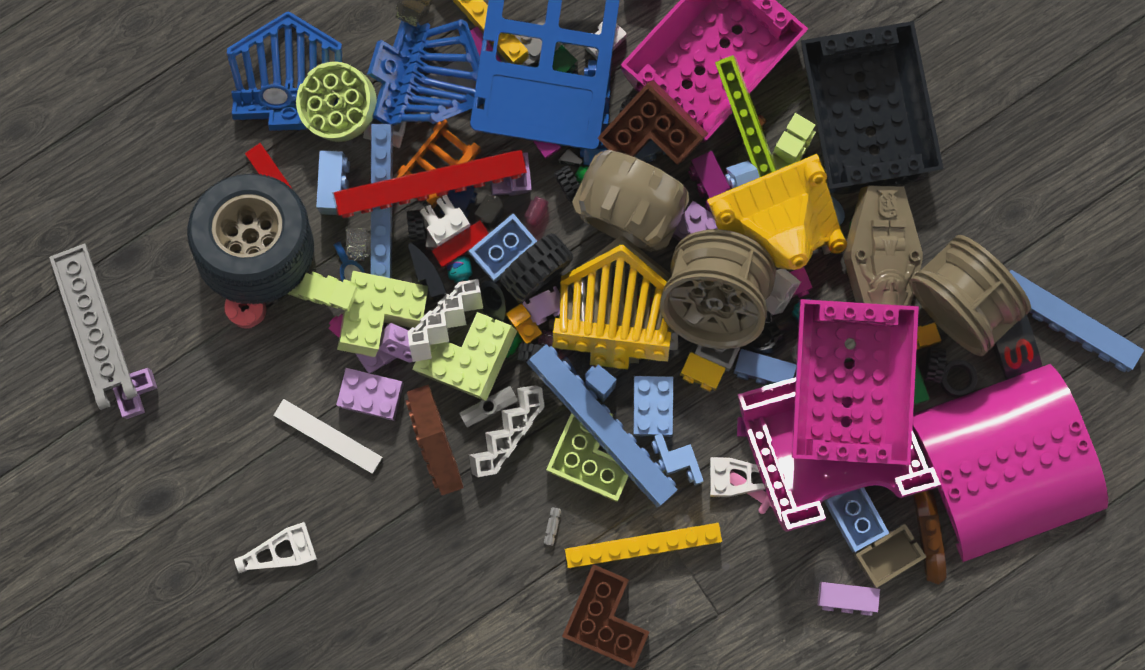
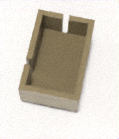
M906 524L897 527L889 532V534L853 555L873 588L881 586L926 558L917 542L909 543V541L915 538Z

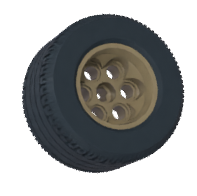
M254 173L225 178L208 188L197 200L190 213L187 238L191 253L204 282L223 298L241 304H263L268 301H274V299L277 300L279 297L281 298L288 294L289 291L291 292L292 289H295L311 266L314 255V239L306 208L296 192L276 178ZM246 222H252L250 225H245ZM265 227H270L268 230H263ZM237 233L236 236L230 237L231 234Z

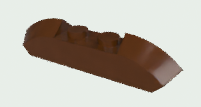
M930 489L914 494V503L921 548L926 556L923 559L927 581L939 585L947 578L946 561L934 492Z

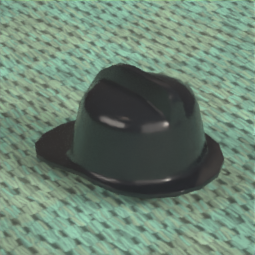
M490 280L484 281L480 287L483 313L494 320L503 322L506 317V304L509 302L510 293L500 281L496 283Z

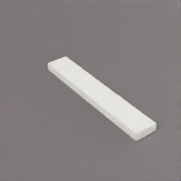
M285 399L282 400L274 414L275 417L372 474L383 458Z

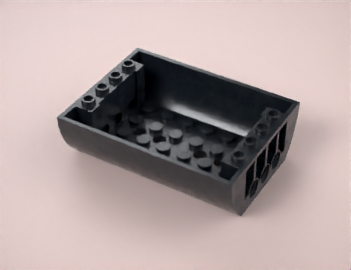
M914 21L801 40L824 166L831 193L844 195L860 192V189L866 186H895L918 182L934 176L944 169ZM861 73L865 80L857 82L854 75ZM861 91L866 92L868 99L860 100L858 93ZM873 128L875 136L868 137L865 129ZM876 146L879 149V154L871 155L869 147Z

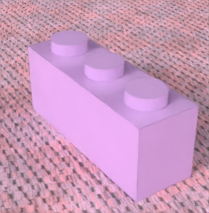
M820 582L817 606H822V610L826 611L842 608L841 612L852 614L853 610H859L861 615L872 616L873 612H878L880 589Z

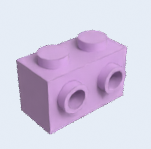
M390 323L381 332L378 350L411 363L412 356L408 340L409 330Z

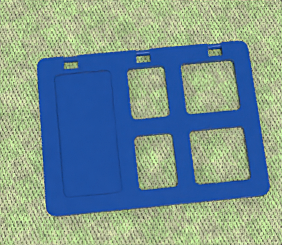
M489 0L470 120L471 128L478 132L588 150L596 149L599 145L598 137L601 133L619 0H606L602 30L599 35L560 28L559 18L562 0H548L544 25L504 19L502 17L504 0ZM505 33L540 39L542 46L539 66L535 68L497 61L496 52L499 34ZM487 41L494 42L492 52L486 51ZM556 43L597 49L598 57L595 76L589 77L554 71L552 65ZM479 98L485 99L484 109L477 108Z

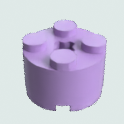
M557 286L553 287L554 292L552 293L547 290L530 298L531 303H522L531 315L533 323L536 322L539 325L547 321V316L553 314L555 317L560 314V293Z

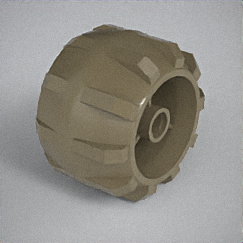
M605 150L594 156L588 170L584 174L572 204L575 213L580 215L581 220L614 239L624 236L638 248L652 252L668 247L688 205L689 195L682 183L664 171L630 155L613 150Z

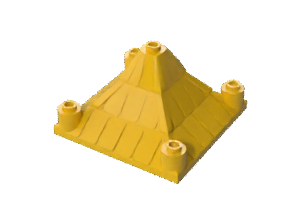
M817 154L707 199L717 229L736 232L756 241L770 254L777 268L800 269L807 264L814 250L826 245L830 252L836 254L843 252L847 247V241L841 232L826 183L827 174Z

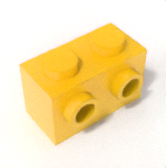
M690 352L680 375L684 376V381L691 384L697 382L701 384L700 388L711 392V390H716L726 368Z

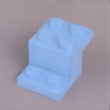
M663 435L654 436V441L651 444L654 453L659 454L660 460H658V464L663 469L662 472L665 471V474L669 475L688 468L686 474L689 483L693 482L694 486L703 483L691 444L668 452Z

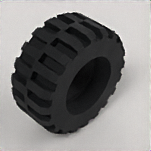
M547 234L535 242L505 269L500 276V282L517 302L523 303L559 276L573 261V253L556 234Z

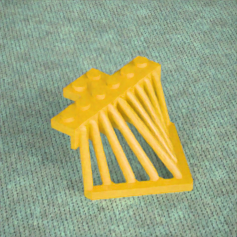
M619 245L561 276L560 318H555L552 347L591 352L590 365L597 366L599 364L600 366L617 369H628L629 357L668 362L671 332L667 331L668 324L664 318H662L660 329L655 330L660 300L667 281L624 245ZM617 260L610 322L605 324L611 262ZM624 261H626L630 265L622 326H618ZM602 268L597 323H593L596 270ZM637 272H639L643 279L634 327H630ZM588 275L585 321H581L582 278ZM574 282L572 320H569L567 318L568 285ZM652 283L656 288L646 329H643L642 325L649 284Z

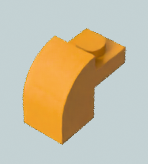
M522 303L506 313V317L526 344L542 335L541 330L535 322L533 323L531 315Z
M935 323L923 327L918 326L916 350L941 342Z

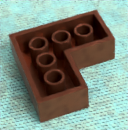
M652 80L631 100L600 134L598 139L609 150L635 157L652 139L678 165L685 160L708 133Z
M429 384L408 391L409 400H406L408 410L411 411L409 415L412 423H414L412 426L415 435H417L415 437L418 446L423 449L421 450L423 459L426 463H429L426 464L429 474L434 477L432 481L435 489L439 488L441 495H445L464 488Z
M593 564L562 637L635 668L649 631L614 616L629 580Z

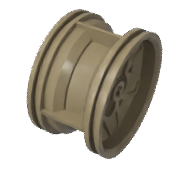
M702 230L682 239L674 250L671 261L672 276L665 284L660 300V310L665 322L684 339L709 348H737L754 341L764 328L767 316L765 300L770 296L776 279V267L770 254L751 238L728 230Z
M956 235L942 251L909 280L912 293L932 320L960 346L978 356H984L1013 325L1022 320L1031 311V304L1025 291L1006 267L980 244L963 235Z

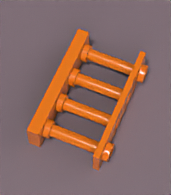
M445 119L442 123L438 122L435 125L433 134L406 166H401L397 172V177L412 174L410 172L416 164H419L426 171L436 169L422 158L429 149L449 165L474 160L480 153L481 148L475 142L471 146H467L446 128L449 124ZM440 135H443L463 151L462 154L464 155L460 160H455L435 144ZM436 193L431 194L426 202L434 209L438 204L436 201L439 198L442 199V196L437 197Z

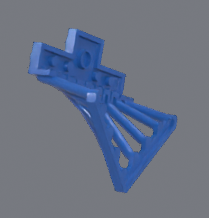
M285 12L228 47L227 56L236 90L232 91V119L269 118V131L307 129L298 115L295 101H291L288 106L279 109L269 108L260 102L258 97L260 90L256 88L249 48L256 44L261 88L269 85L263 39L270 35L273 84L281 85L278 30L284 27L285 87L292 94H296L300 84L305 80L304 34L309 36L310 71L317 67V42L322 44V64L329 62V49L335 53L334 62H342V44L291 12ZM292 26L296 28L297 33V88H294L293 80ZM240 53L243 56L249 90L243 88L235 58ZM339 98L334 101V106L338 103Z
M404 17L401 19L393 47L383 40L377 41L367 75L382 83L373 118L383 124H392L393 126L401 124V122H431L434 124L472 109L475 89L431 79L420 73L425 72L477 80L480 56L467 22L460 19L429 29L430 24L428 23L419 25L410 18ZM458 29L460 34L457 37L426 40L428 37ZM461 44L464 45L467 54L428 53L423 49ZM421 60L469 62L473 72L430 66ZM419 84L428 85V86H432V87H436V88H440V89H444V90H449V91H453V92H457V93H452V92H447V91H442V90H437V89L422 87V86L419 85ZM414 93L423 94V95H428V96H433V97H438V98H430V97L416 96ZM479 98L478 106L484 104L485 99ZM408 102L426 105H410ZM405 112H421L430 114H405Z

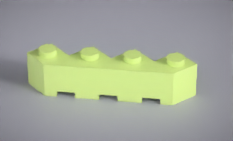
M312 272L311 274L306 273L301 283L295 289H292L291 292L289 291L288 294L302 300H310L317 304H325L329 307L341 308L349 312L358 289L354 287L355 283L344 279L341 282L328 275L325 278L321 274Z

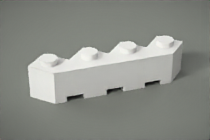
M478 279L459 282L450 295L446 294L437 303L438 306L433 311H429L420 319L421 323L416 328L412 327L408 331L409 347L413 362L432 359L430 345L449 342L447 328L466 325L464 312L483 308Z
M534 385L517 388L519 407L501 410L504 429L486 432L488 451L469 455L473 475L482 477L497 474L501 468L500 466L515 449L522 435H525L533 424L535 417L543 410L544 400L541 387Z

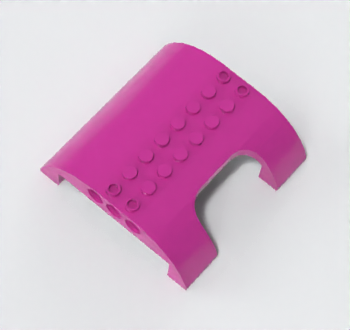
M854 362L844 363V366L847 369H851L854 366ZM796 378L738 394L745 430L756 465L774 513L781 527L786 532L825 521L826 517L821 507V503L824 500L873 485L884 486L894 492L899 498L940 487V482L934 468L928 469L913 431L911 465L792 458ZM844 397L842 405L845 408H849L852 400L849 397ZM844 416L841 419V425L845 428L850 426V418Z

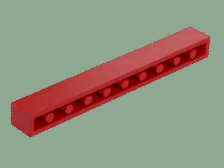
M516 150L332 192L337 215L347 218L354 216L353 212L361 211L364 214L372 212V208L380 206V209L392 207L391 203L399 202V205L411 203L410 199L418 198V201L429 199V195L435 193L437 197L447 195L448 190L455 189V192L467 190L466 186L470 185L478 188L485 186V182L492 181L493 184L504 182L503 178L511 177V180L518 179L527 171L522 150Z

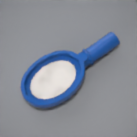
M270 84L260 89L258 97L263 105L279 109L288 106L291 101L296 102L297 93L292 94L288 88L282 85Z
M340 242L333 245L340 257V261H342L340 267L342 282L344 279L350 281L353 271L365 273L363 267L358 262L349 260Z

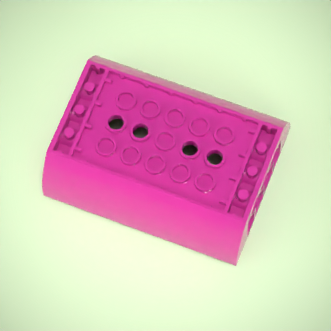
M680 0L621 64V69L626 79L638 93L648 82L654 80L708 133L701 141V143H704L733 113L715 62L734 55L750 94L806 33L808 28L776 0ZM734 26H740L742 28V33L738 35L734 34L732 32V28ZM726 39L730 42V46L722 48L719 42ZM696 67H703L705 73L701 76L696 75L694 69ZM689 80L693 86L690 89H684L682 82Z
M800 299L792 458L911 465L919 306ZM848 338L853 339L855 342V346L851 350L845 347V341ZM846 358H851L854 362V366L851 369H847L844 366ZM844 397H849L852 400L849 408H845L842 405ZM844 416L849 417L851 420V424L847 428L841 425V419Z

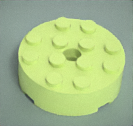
M327 62L312 69L303 83L300 84L296 97L297 112L303 124L314 134L335 142L348 141L362 134L371 124L377 104L376 92L371 81L356 68L342 62ZM339 98L338 103L334 106V101Z

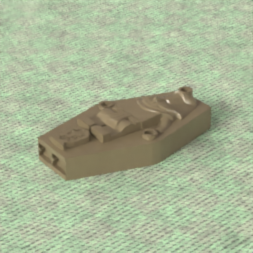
M896 186L862 187L848 234L847 247L844 250V262L856 303L911 306L914 294L910 289L909 280L920 270L923 252L904 187Z

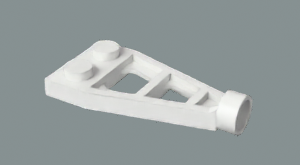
M710 457V497H732L764 490L763 483H751V473L759 472L757 465L733 458ZM737 469L745 472L747 481L742 485L732 486L730 484V471Z
M303 522L282 530L244 556L235 558L234 561L238 572L242 573L253 569L298 566L316 560L317 557L306 524ZM284 540H289L294 552L293 555L287 558L278 557L275 551L276 546ZM265 549H270L273 560L259 563L257 554Z

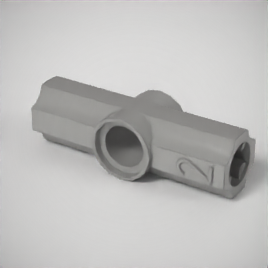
M511 386L488 397L487 401L482 400L459 414L468 428L489 416H493L496 412L518 400ZM487 402L494 404V408L490 412H486L483 409L484 404Z

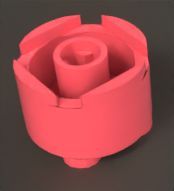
M226 299V316L241 328H252L263 321L266 315L265 303L247 304L249 310L245 309L244 311L242 307L246 306V304Z

